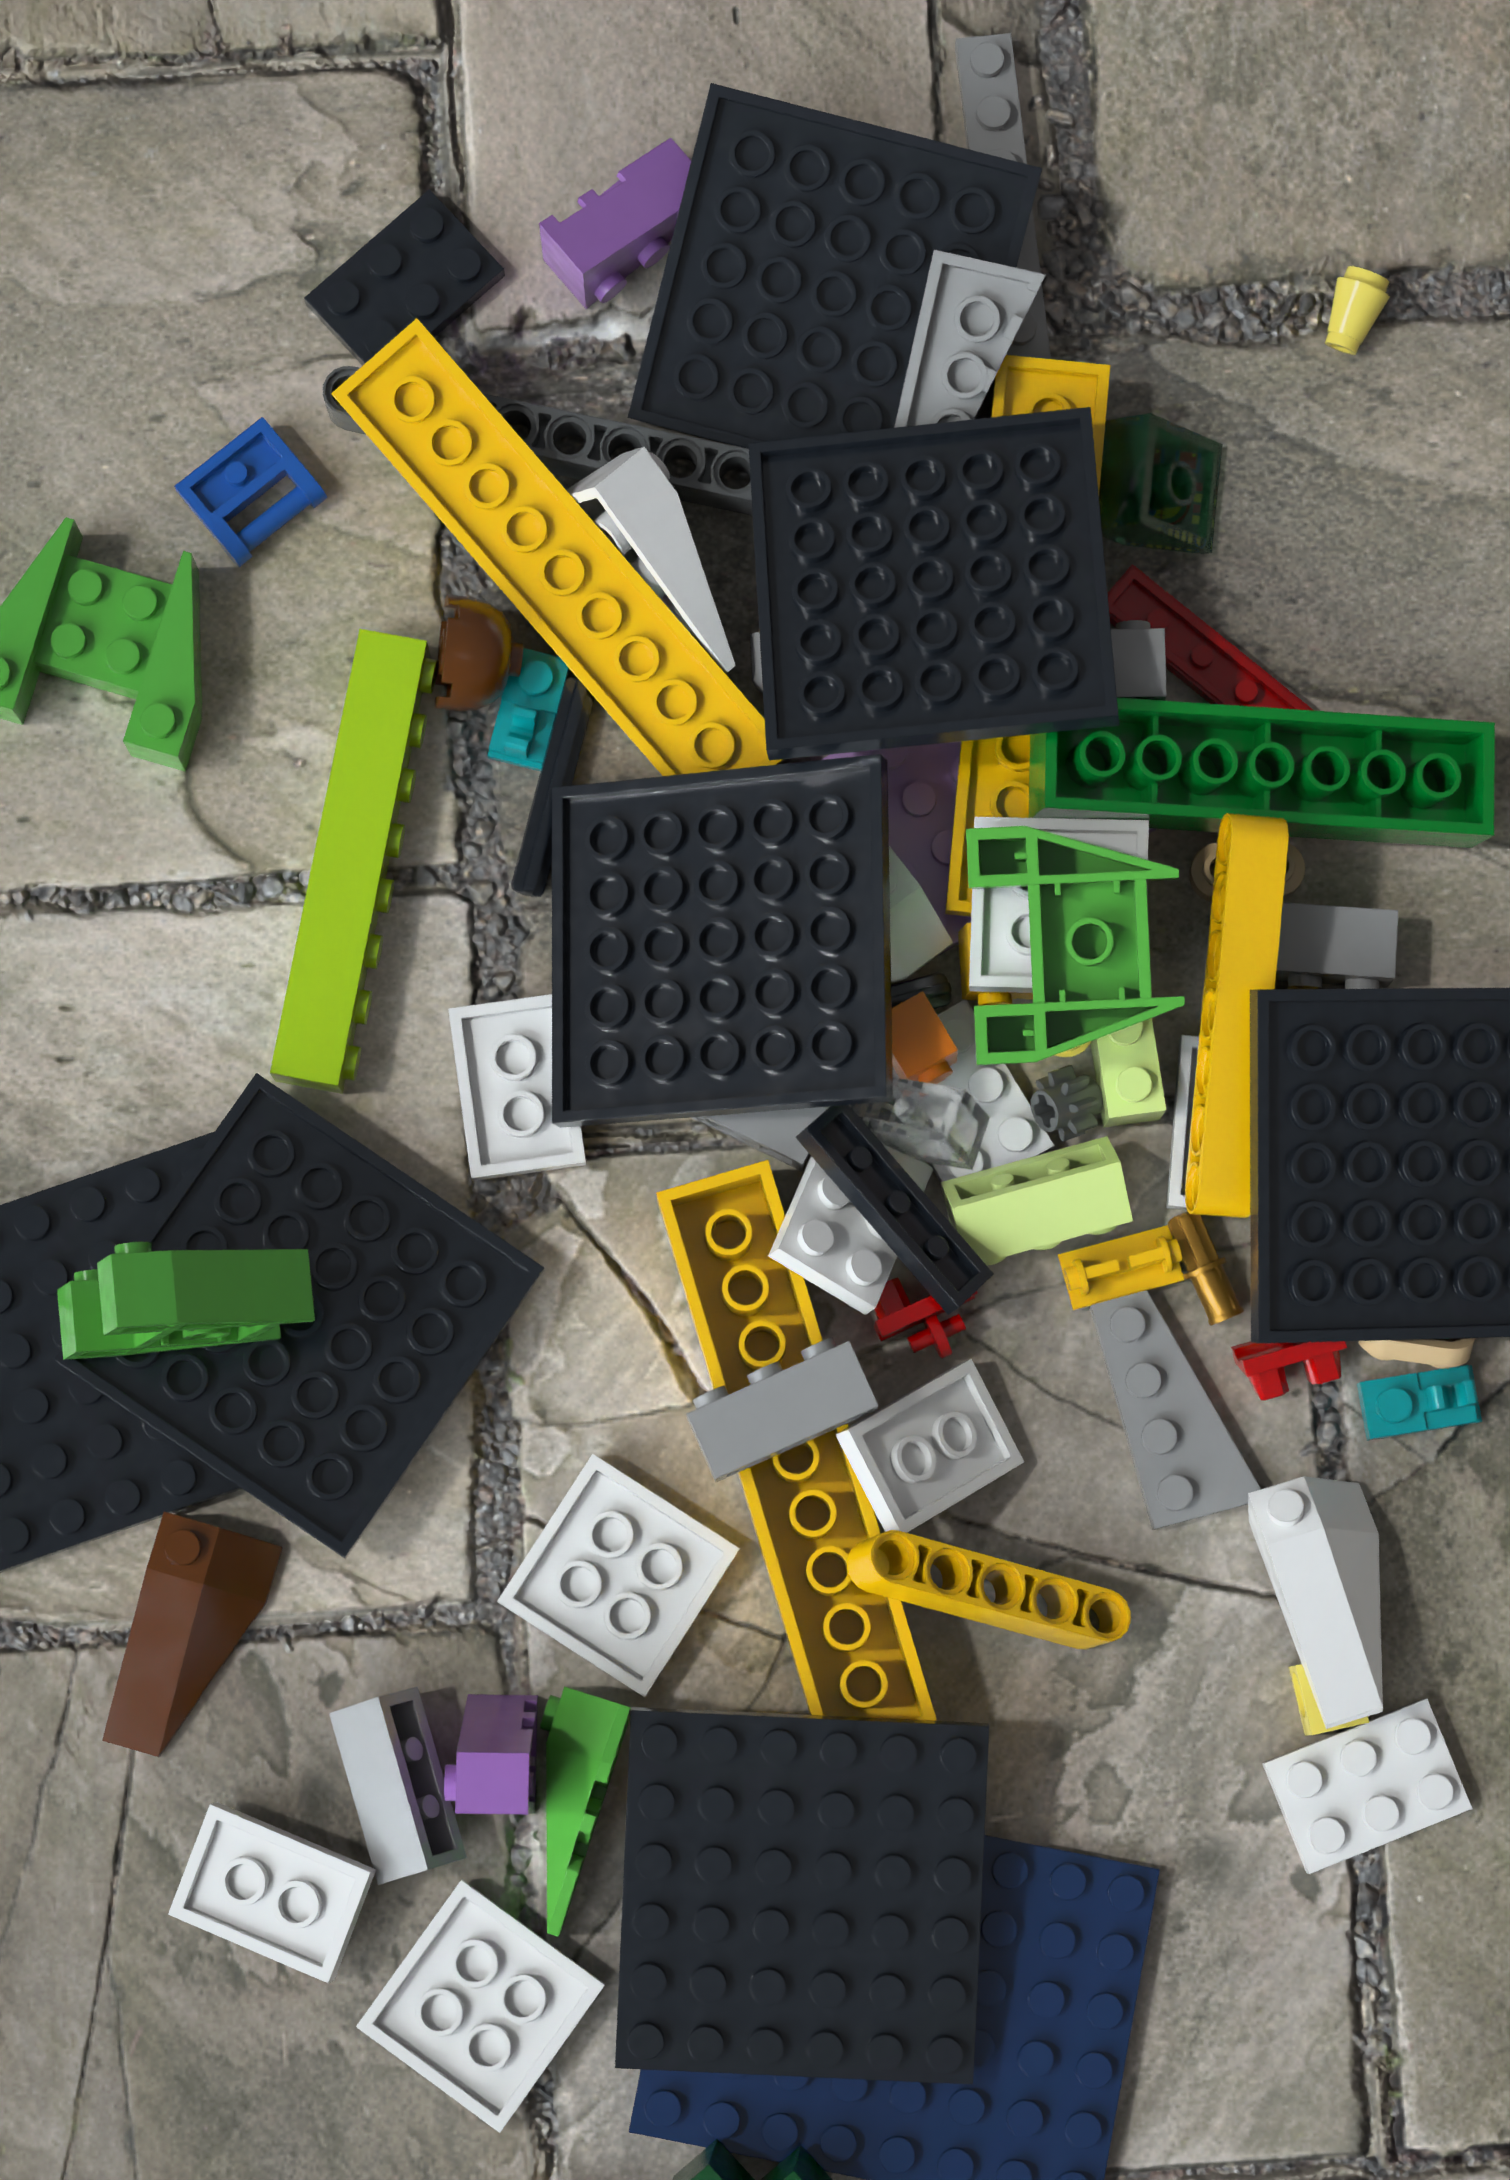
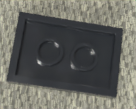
M429 189L305 296L304 300L306 306L363 366L416 318L435 338L505 276V271L496 259Z

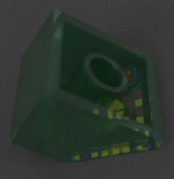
M1152 413L1106 420L1099 489L1102 537L1124 546L1197 554L1212 553L1223 444Z

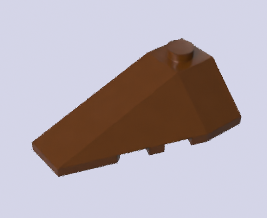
M163 1512L146 1568L102 1741L153 1756H161L200 1700L204 1690L220 1667L228 1660L234 1651V1647L250 1624L266 1605L283 1547L210 1524Z

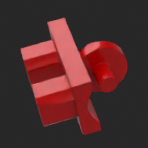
M898 1277L886 1282L878 1304L874 1309L878 1320L875 1321L873 1327L880 1342L924 1323L926 1329L907 1337L913 1353L934 1345L938 1355L943 1359L952 1354L947 1338L966 1330L960 1314L939 1322L937 1316L945 1313V1311L931 1295L910 1304ZM976 1291L963 1304L975 1299L974 1295L978 1294V1292Z
M1250 1341L1232 1346L1231 1349L1236 1365L1248 1377L1256 1395L1261 1400H1268L1289 1392L1284 1366L1303 1361L1307 1380L1311 1384H1323L1340 1379L1341 1362L1339 1350L1347 1348L1346 1341L1254 1343Z

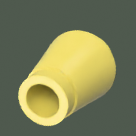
M1347 267L1344 277H1338L1336 281L1327 331L1328 335L1325 340L1327 346L1343 353L1357 354L1359 346L1363 343L1390 298L1386 293L1390 283L1389 280L1363 268Z

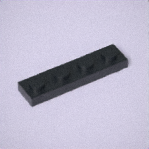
M849 1105L829 1106L795 1137L948 1315L958 1309L994 1275Z

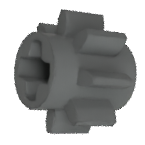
M1068 1065L1048 1072V1076L1036 1080L1035 1083L1039 1090L1034 1092L1031 1097V1111L1041 1129L1046 1132L1058 1130L1061 1141H1067L1085 1134L1086 1130L1097 1127L1098 1122L1094 1116L1101 1112L1103 1098L1098 1084L1092 1077L1085 1074L1075 1077L1073 1066Z

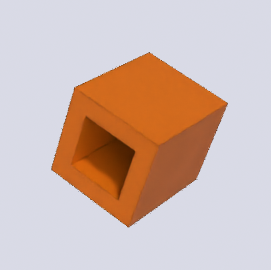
M922 991L892 1008L893 1068L906 1090L919 1083L923 1089H928L949 1077L953 1073L950 1066L957 1062L958 1049Z

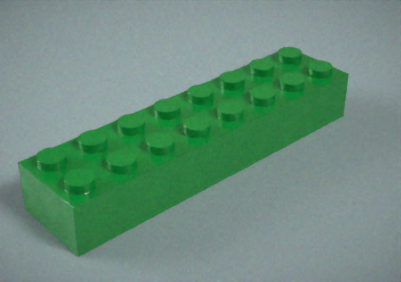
M1117 698L1119 726L1030 734L1028 818L1149 820V828L1219 832L1223 816L1226 813L1284 818L1288 825L1289 837L1473 848L1494 836V722Z

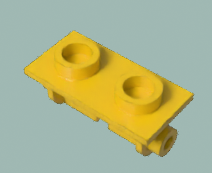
M1168 1225L1058 1254L1073 1310L1184 1281L1180 1261H1182L1181 1250L1177 1239H1173Z

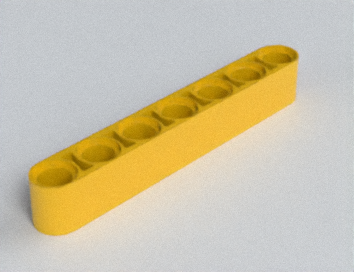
M1226 813L1219 827L1185 1184V1203L1189 1214L1248 1218L1250 1216V989H1275L1289 838L1288 825L1284 818Z

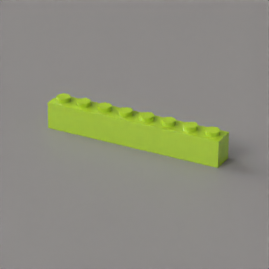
M359 629L270 1074L275 1082L343 1094L345 1080L355 1081L361 1055V1047L353 1046L356 1025H366L372 1000V991L364 990L368 968H378L383 945V935L375 934L379 912L389 913L393 897L394 880L386 879L390 857H400L405 835V825L397 823L401 802H411L415 786L416 770L408 768L412 747H422L426 731L427 715L419 714L423 692L432 694L437 675L438 660L430 659L428 643L425 640Z

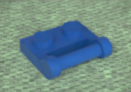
M263 417L174 486L179 496L239 568L253 557L250 553L253 549L306 507L311 505L313 508H316L328 498L319 483ZM285 476H288L296 487L236 534L227 522Z

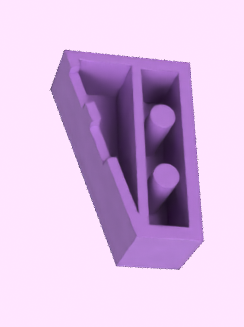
M672 138L664 141L620 170L617 174L620 180L600 196L593 189L580 196L577 202L582 209L559 223L551 215L539 223L544 262L585 309L589 308L598 299L601 303H606L614 298L625 287L627 283L625 278L640 265L645 269L653 266L668 252L670 248L668 243L673 237L691 160Z
M468 1694L456 1752V1764L445 1765L444 1798L445 1801H455V1814H535L538 1695Z

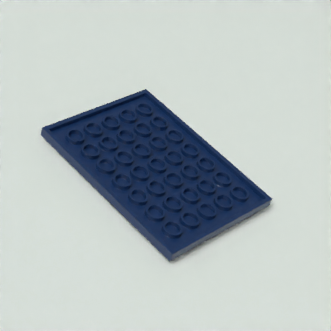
M984 1835L973 2085L641 2069L629 2132L705 2148L718 2139L730 2153L782 2162L801 2145L824 2171L866 2180H1104L1160 1869Z

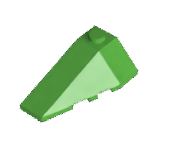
M565 1686L561 1698L550 1695L540 1724V1729L550 1732L546 1742L547 1933L557 1937L561 1935L631 1717V1707Z

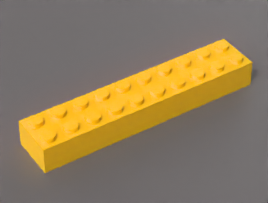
M769 1160L656 1192L658 1206L713 1389L725 1386L728 1394H731L749 1386L750 1383L747 1375L762 1367L779 1361L782 1369L785 1370L803 1362L804 1358L801 1351L823 1340L804 1278L768 1256L785 1218ZM848 1424L738 1472L809 1714L937 1721L902 1602L870 1593L857 1587L851 1580L847 1570V1558L850 1550L857 1543L881 1534L874 1509L836 1437L837 1433L849 1427ZM878 1549V1565L888 1574L889 1560L886 1554Z

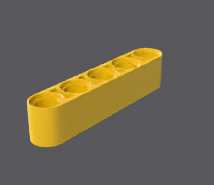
M889 1530L861 1541L850 1550L847 1558V1570L851 1580L857 1587L867 1592L1075 1649L1087 1650L1120 1639L1128 1631L1131 1623V1611L1127 1601L1119 1593L1111 1589L902 1531ZM878 1549L882 1550L889 1560L888 1574L878 1565ZM932 1564L941 1572L943 1580L941 1588L932 1580L930 1573ZM985 1579L993 1585L995 1590L994 1603L985 1594ZM1038 1594L1046 1601V1617L1038 1609ZM1090 1608L1093 1609L1098 1616V1631L1092 1626L1090 1622Z

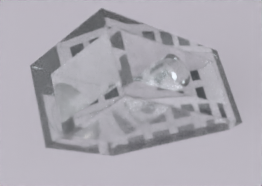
M894 1077L892 1102L851 1105L854 1112L883 1145L921 1162L973 1170L990 1119L966 1089Z

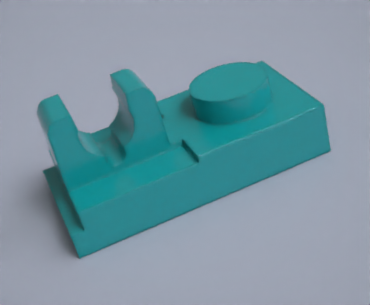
M523 648L520 677L509 676L502 695L488 748V759L541 771L564 682L570 672V669L560 657Z
M1462 1365L1448 1369H1437L1357 1383L1367 1441L1482 1422L1472 1365Z

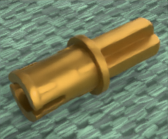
M1186 1211L1171 1218L1168 1221V1228L1173 1239H1177L1182 1260L1188 1271L1183 1274L1185 1280L1191 1278L1208 1316L1210 1326L1244 1312L1242 1306L1239 1305L1222 1265L1227 1262L1226 1257L1219 1258L1201 1215L1189 1214Z

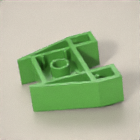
M66 517L0 606V719L21 725L24 724L39 674L42 672L136 699L123 739L130 755L186 772L202 721L199 569L193 555L190 552L183 551L173 585L77 558L83 536L75 520Z
M1028 826L966 829L969 889L1028 887L1033 1003L974 1006L977 1065L1038 1062L1185 1005L1184 996L1152 998L1147 881L1179 879L1178 868Z
M151 1242L123 1243L115 1245V1254H110L98 1262L97 1269L75 1272L74 1281H69L57 1289L63 1360L123 1356L276 1340L281 1338L280 1324L315 1321L308 1249L152 1251Z

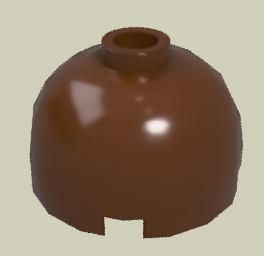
M447 594L444 607L455 608L453 618L448 617V621H441L437 653L438 668L435 685L446 686V697H435V708L455 711L478 710L491 705L503 694L509 676L520 677L523 643L512 642L510 622L500 609L484 600Z

